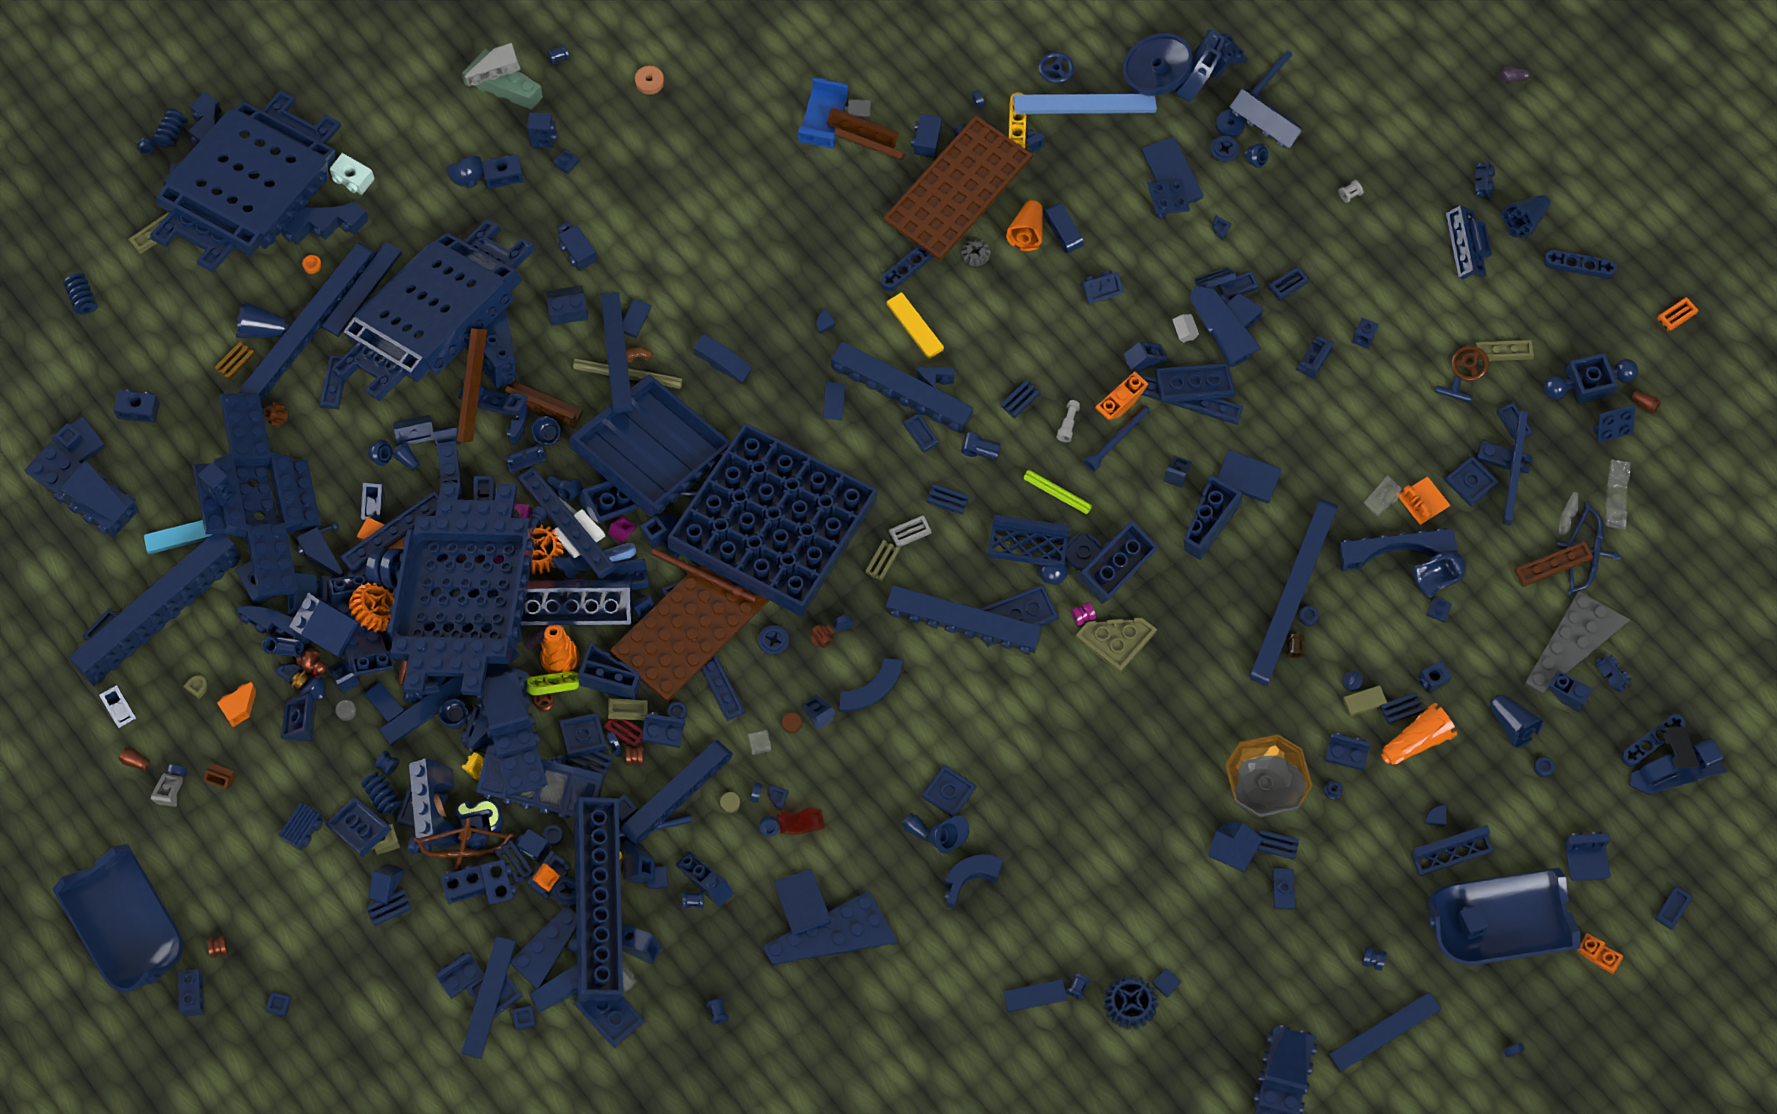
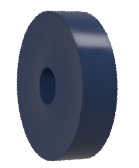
M1225 110L1217 117L1216 129L1222 136L1236 138L1244 131L1245 118L1243 116H1236L1231 112L1232 110Z

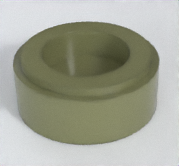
M733 792L725 793L720 799L722 810L727 813L736 812L740 807L739 796Z

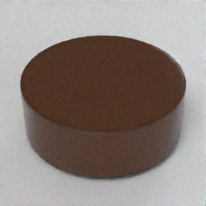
M787 713L782 719L783 729L788 733H796L800 730L802 725L800 716L796 713Z

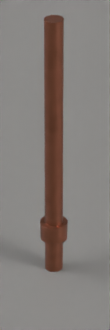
M654 548L651 555L733 593L732 595L737 598L742 597L752 603H755L757 600L756 595L745 591V588L739 585L730 584L659 549Z

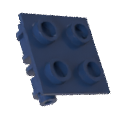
M1182 179L1147 182L1155 214L1159 219H1164L1167 213L1190 211Z
M1636 405L1599 414V423L1593 426L1594 433H1598L1597 442L1633 434Z

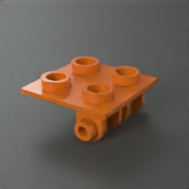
M1428 476L1411 487L1410 485L1406 486L1403 489L1404 491L1397 495L1419 525L1451 506Z

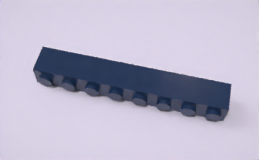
M841 342L831 358V367L837 373L848 375L853 381H859L869 389L877 390L885 397L893 398L901 405L909 406L915 409L917 413L925 414L931 417L933 421L947 425L952 431L963 433L973 416L974 407L844 342Z
M894 585L886 604L887 612L893 617L900 618V616H903L914 623L921 621L932 628L939 626L945 628L944 630L950 633H956L957 631L963 633L968 638H982L983 642L990 644L996 642L1007 649L1014 647L1025 654L1036 652L1042 633L1041 626Z

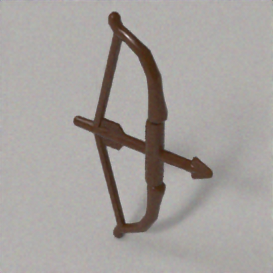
M467 818L463 828L422 839L414 837L413 841L417 842L421 853L429 857L442 859L458 857L456 867L453 868L457 872L462 870L460 867L463 857H480L493 854L497 849H501L510 838L514 837L515 833L506 835L470 827L471 819ZM472 832L505 838L499 845L493 848L465 849L466 841L471 838ZM459 833V839L461 840L460 849L434 852L425 849L422 844L426 841Z

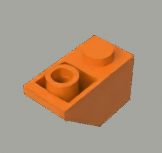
M252 682L242 684L238 687L237 691L223 696L217 702L232 727L250 717L257 692Z

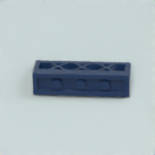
M1458 206L1446 213L1458 277L1465 279L1474 274L1483 278L1487 276L1483 256L1475 253L1473 238L1470 234L1469 221L1475 219L1474 211Z
M1488 825L1413 849L1411 858L1419 877L1493 853L1494 850L1488 838L1490 834ZM1483 839L1487 849L1480 851L1474 848L1475 842ZM1462 846L1468 849L1467 856L1462 857L1455 854L1457 848ZM1446 853L1451 857L1449 862L1443 863L1437 860L1438 855ZM1427 859L1432 862L1430 868L1422 870L1419 860Z

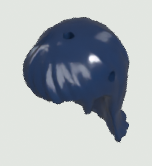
M1440 552L1425 563L1414 565L1412 568L1413 578L1421 589V593L1432 598L1440 589L1463 579L1466 573V561L1458 552Z

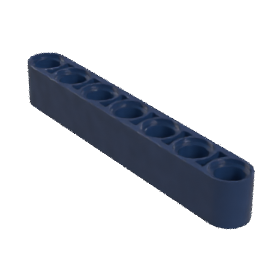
M719 740L714 741L623 825L621 832L635 845L640 844L731 759L733 753Z

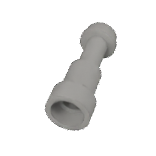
M1070 400L1067 404L1069 409L1067 416L1064 418L1056 436L1062 442H1070L1072 439L1073 419L1075 412L1080 409V403L1075 400Z

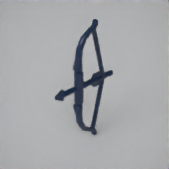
M1588 501L1584 503L1586 509L1569 542L1557 543L1558 546L1564 548L1578 544L1579 542H1574V539L1588 511L1596 516L1598 530L1593 549L1589 548L1593 555V560H1591L1588 580L1582 586L1575 587L1573 568H1570L1571 589L1568 591L1569 596L1573 592L1586 589L1593 582L1599 568L1597 565L1600 555L1611 557L1612 560L1622 558L1615 551L1613 553L1601 551L1602 540L1604 539L1603 521L1600 514L1589 506Z

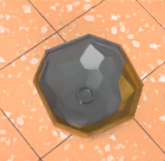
M1278 734L1239 742L1225 764L1236 805L1259 818L1298 810L1312 788L1302 748Z

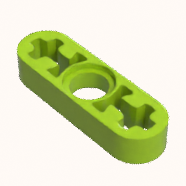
M568 671L530 677L527 680L526 691L531 695H542L575 690L579 687L578 673Z

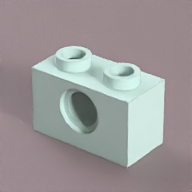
M343 153L329 169L334 182L343 184L351 192H357L360 195L365 192L374 180L371 169Z

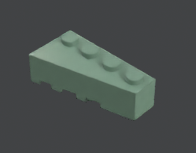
M484 49L462 73L465 85L469 86L465 75L486 57L490 51ZM519 71L499 76L494 80L483 81L479 85H472L480 91H488L495 94L496 97H504L512 103L531 110L543 98L541 86Z

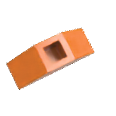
M1133 372L1101 401L1095 409L1109 421L1119 418L1135 404L1148 386V383L1136 372Z

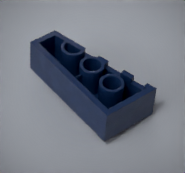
M1212 475L1209 476L1201 501L1197 506L1195 516L1185 536L1184 551L1201 560L1241 506L1242 492Z

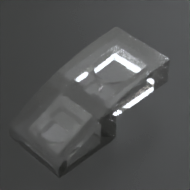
M1577 492L1572 494L1563 510L1559 534L1568 533L1571 527L1570 517L1574 518L1578 511Z

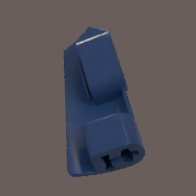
M1193 288L1190 299L1230 367L1241 364L1252 357L1251 353L1261 350L1258 343L1214 289Z
M1708 738L1692 746L1699 767L1675 768L1672 760L1675 754L1671 753L1633 772L1629 786L1650 795L1726 773L1727 769L1720 762L1723 760V756L1713 739Z

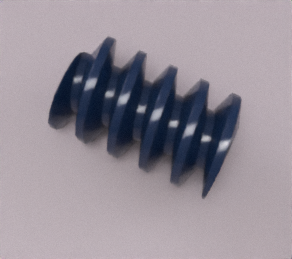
M167 108L161 123L158 125V129L155 131V135L152 137V141L161 148L174 147L175 142L172 140H178L176 134L180 135L182 133L180 129L185 127L183 123H186L188 119L176 109Z
M83 273L72 274L64 281V286L69 294L75 313L81 315L92 313L98 308L93 292L90 291L89 282Z
M375 772L367 776L361 785L365 788V792L369 795L370 800L373 801L381 816H387L394 812L402 804V801H395L398 797L397 794L390 795L394 789L393 787L387 788L390 785L389 781L383 782L386 776H378L379 773Z

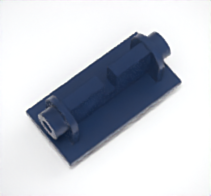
M1487 159V164L1478 163V166H1476V180L1482 179V181H1475V194L1478 198L1487 195L1489 200H1491V192H1494L1492 177L1495 176V168L1491 166L1489 159Z
M541 444L505 456L511 473L547 461Z
M1604 653L1607 658L1604 660L1602 657L1596 661V667L1599 668L1605 677L1610 673L1613 674L1607 680L1614 690H1618L1620 693L1626 689L1624 685L1628 684L1631 686L1628 682L1631 678L1625 670L1620 672L1616 667L1619 663L1613 655L1608 656Z

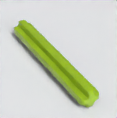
M1031 470L1025 473L1024 480L1085 514L1090 512L1092 508L1090 503Z

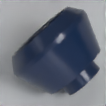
M1262 143L1252 145L1246 150L1245 158L1252 166L1261 168L1268 160V150Z
M379 440L371 444L368 449L369 459L379 466L388 464L393 455L391 445L385 440Z
M320 676L311 677L301 687V696L309 693L312 694L314 700H320L326 693L324 691L326 687Z

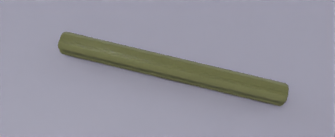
M574 359L573 369L610 376L608 364ZM628 368L629 380L640 382L650 374L663 386L677 389L682 387V378Z

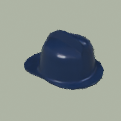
M953 816L943 822L934 824L930 830L929 837L926 839L940 853H948L965 843L969 835V824L963 816Z

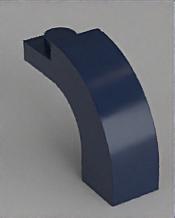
M975 855L956 864L945 881V887L950 888L947 889L944 898L947 901L946 908L954 910L961 888L972 879L980 878L997 883L1003 859L992 855Z

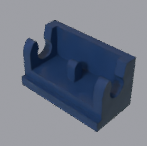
M1317 336L1296 370L1315 379L1329 356L1334 342Z
M552 851L527 882L529 889L545 900L551 896L552 888L547 892L532 880L543 863L550 866L560 877L566 876L571 869L565 860Z

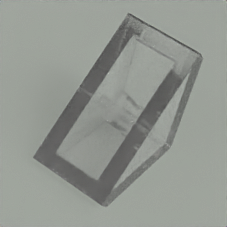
M1388 475L1364 504L1379 516L1398 500L1402 488Z

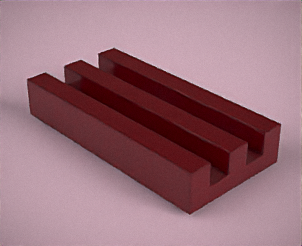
M609 719L604 726L606 731L609 733L614 732L616 738L632 748H637L642 743V729L627 719H617L638 733L640 736L637 737L616 723L615 719ZM610 725L614 726L615 728H617L618 730H620L621 732L635 740V742L631 741L630 739H628L627 737H625L624 735L610 727Z

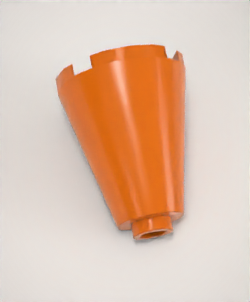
M1035 200L1027 201L1015 217L1006 233V238L1010 245L1013 247L1016 245L1022 251H1033L1039 248L1043 240L1042 205Z

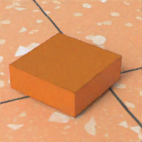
M543 863L532 880L542 889L549 892L560 875L550 866Z

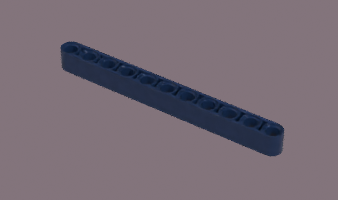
M362 243L354 246L244 383L239 393H259L261 403L376 256L374 250Z
M1322 499L1319 500L1251 672L1250 680L1268 686L1338 507L1336 504Z

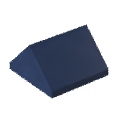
M308 693L285 703L281 739L312 741L316 702L312 694Z

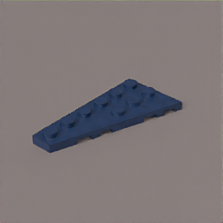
M867 891L829 911L828 914L831 922L795 935L791 931L764 945L763 950L773 966L796 962L802 959H814L819 956L855 952L860 949L878 948L889 944L895 945L898 944V941L870 891Z

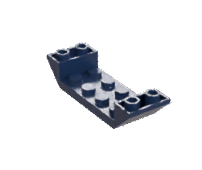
M362 573L328 579L331 604L354 620L356 617L351 616L349 601L352 593L359 586L369 583L367 574ZM359 622L344 648L350 671L355 676L394 669L395 666L391 653L386 651L381 631L374 632L372 628L367 630V627H361Z

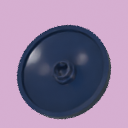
M1171 33L1154 34L1142 39L1131 48L1123 63V75L1128 86L1133 91L1146 96L1162 95L1176 89L1188 78L1193 67L1194 56L1189 44L1182 37Z

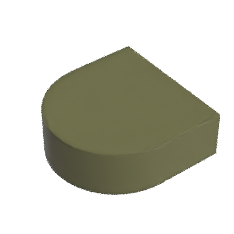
M196 675L191 677L183 687L200 699L206 693L208 683L203 676Z

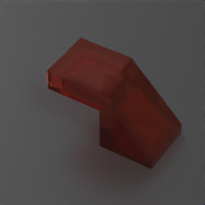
M806 808L797 814L781 812L777 815L781 834L797 835L825 828L821 809Z

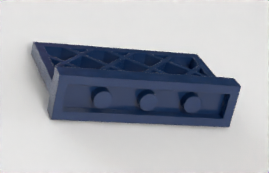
M994 514L987 557L1064 568L1070 525ZM995 533L1005 534L1006 536L999 539ZM1015 536L1024 537L1025 539L1019 542ZM1010 539L1014 545L1007 547L1004 542ZM1033 539L1043 540L1044 542L1037 544ZM1029 542L1033 548L1026 550L1022 545ZM1052 542H1059L1063 544L1059 547H1056ZM998 545L1003 549L1001 552L992 551ZM1046 545L1052 549L1048 553L1042 549ZM1019 548L1023 553L1017 555L1012 551ZM1035 551H1038L1042 556L1037 558L1033 557L1031 554ZM1057 554L1061 561L1052 560L1050 556Z

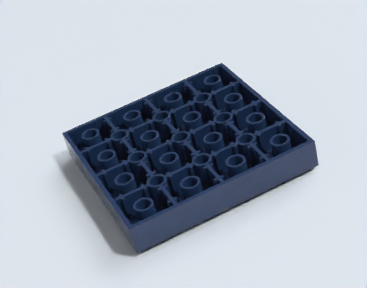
M744 423L669 534L668 548L803 617L875 504L878 489Z

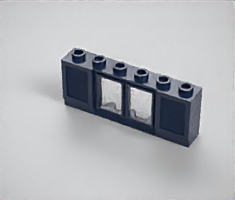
M488 745L476 792L482 793L481 797L493 799L494 796L501 798L500 802L512 804V801L520 803V807L531 809V806L539 807L538 811L550 814L551 811L558 812L557 816L569 818L574 816V804L579 797L600 798L606 774L574 767L569 764L553 762L549 759H541L548 786L509 797L498 755L494 756L491 745Z

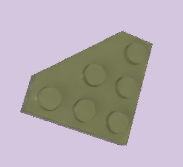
M1143 618L1107 620V622L1089 621L1075 635V638L1121 673L1155 635L1157 629Z

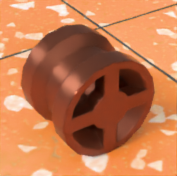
M552 693L534 695L535 706L539 711L547 712L553 708L554 699Z
M628 746L626 748L627 766H632L633 764L643 766V746H638L637 748Z
M224 935L218 939L209 938L207 940L211 958H216L217 955L221 954L223 956L228 955V946Z

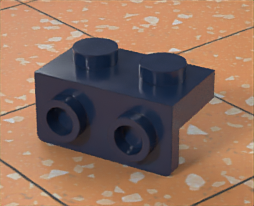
M645 559L613 563L616 569L608 574L609 580H631L632 590L649 588Z

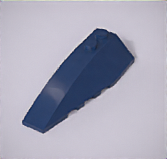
M609 481L583 489L579 500L585 513L597 523L631 512L639 507Z

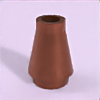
M1637 390L1631 398L1633 402L1648 414H1655L1661 404L1658 397L1641 393Z
M125 747L119 757L122 765L138 768L146 771L150 764V760L146 759L133 747Z

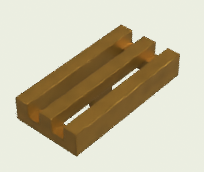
M240 341L215 366V369L230 381L255 353ZM245 353H247V354L238 362V360H239ZM233 365H235V366L230 370V372L227 374L226 372H227Z

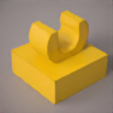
M473 752L472 756L467 757L469 760L466 765H462V768L474 779L479 780L484 758L480 754Z

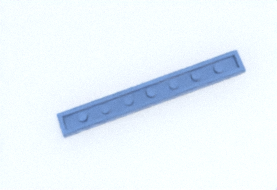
M1142 94L1014 95L1013 97L1015 114L1155 113L1157 110L1155 96Z

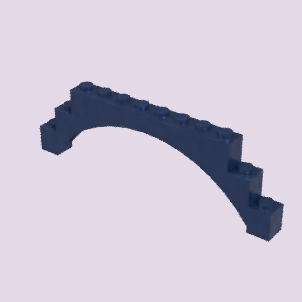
M206 92L190 106L193 113L192 116L197 123L188 132L191 137L190 141L195 146L218 122V114L222 111L219 102ZM225 157L218 158V161L221 163L227 162ZM235 197L231 198L235 202L238 201ZM353 201L348 205L337 207H304L297 212L295 219L287 224L286 229L282 232V236L288 242L292 241L298 245L311 231L315 236H321L326 240L339 226L345 232L349 231L355 235L369 219L367 212ZM247 206L249 212L253 210L252 206Z

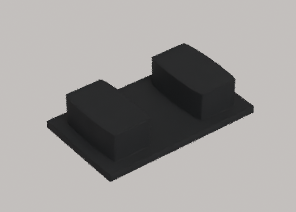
M1665 728L1666 734L1663 736L1666 744L1671 745L1675 757L1672 760L1675 768L1699 767L1686 728Z

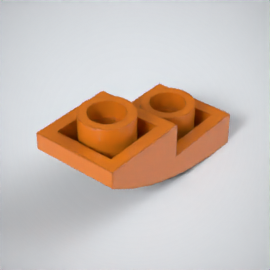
M1588 933L1580 943V949H1577L1588 960L1612 975L1623 959V955L1606 947L1605 942Z

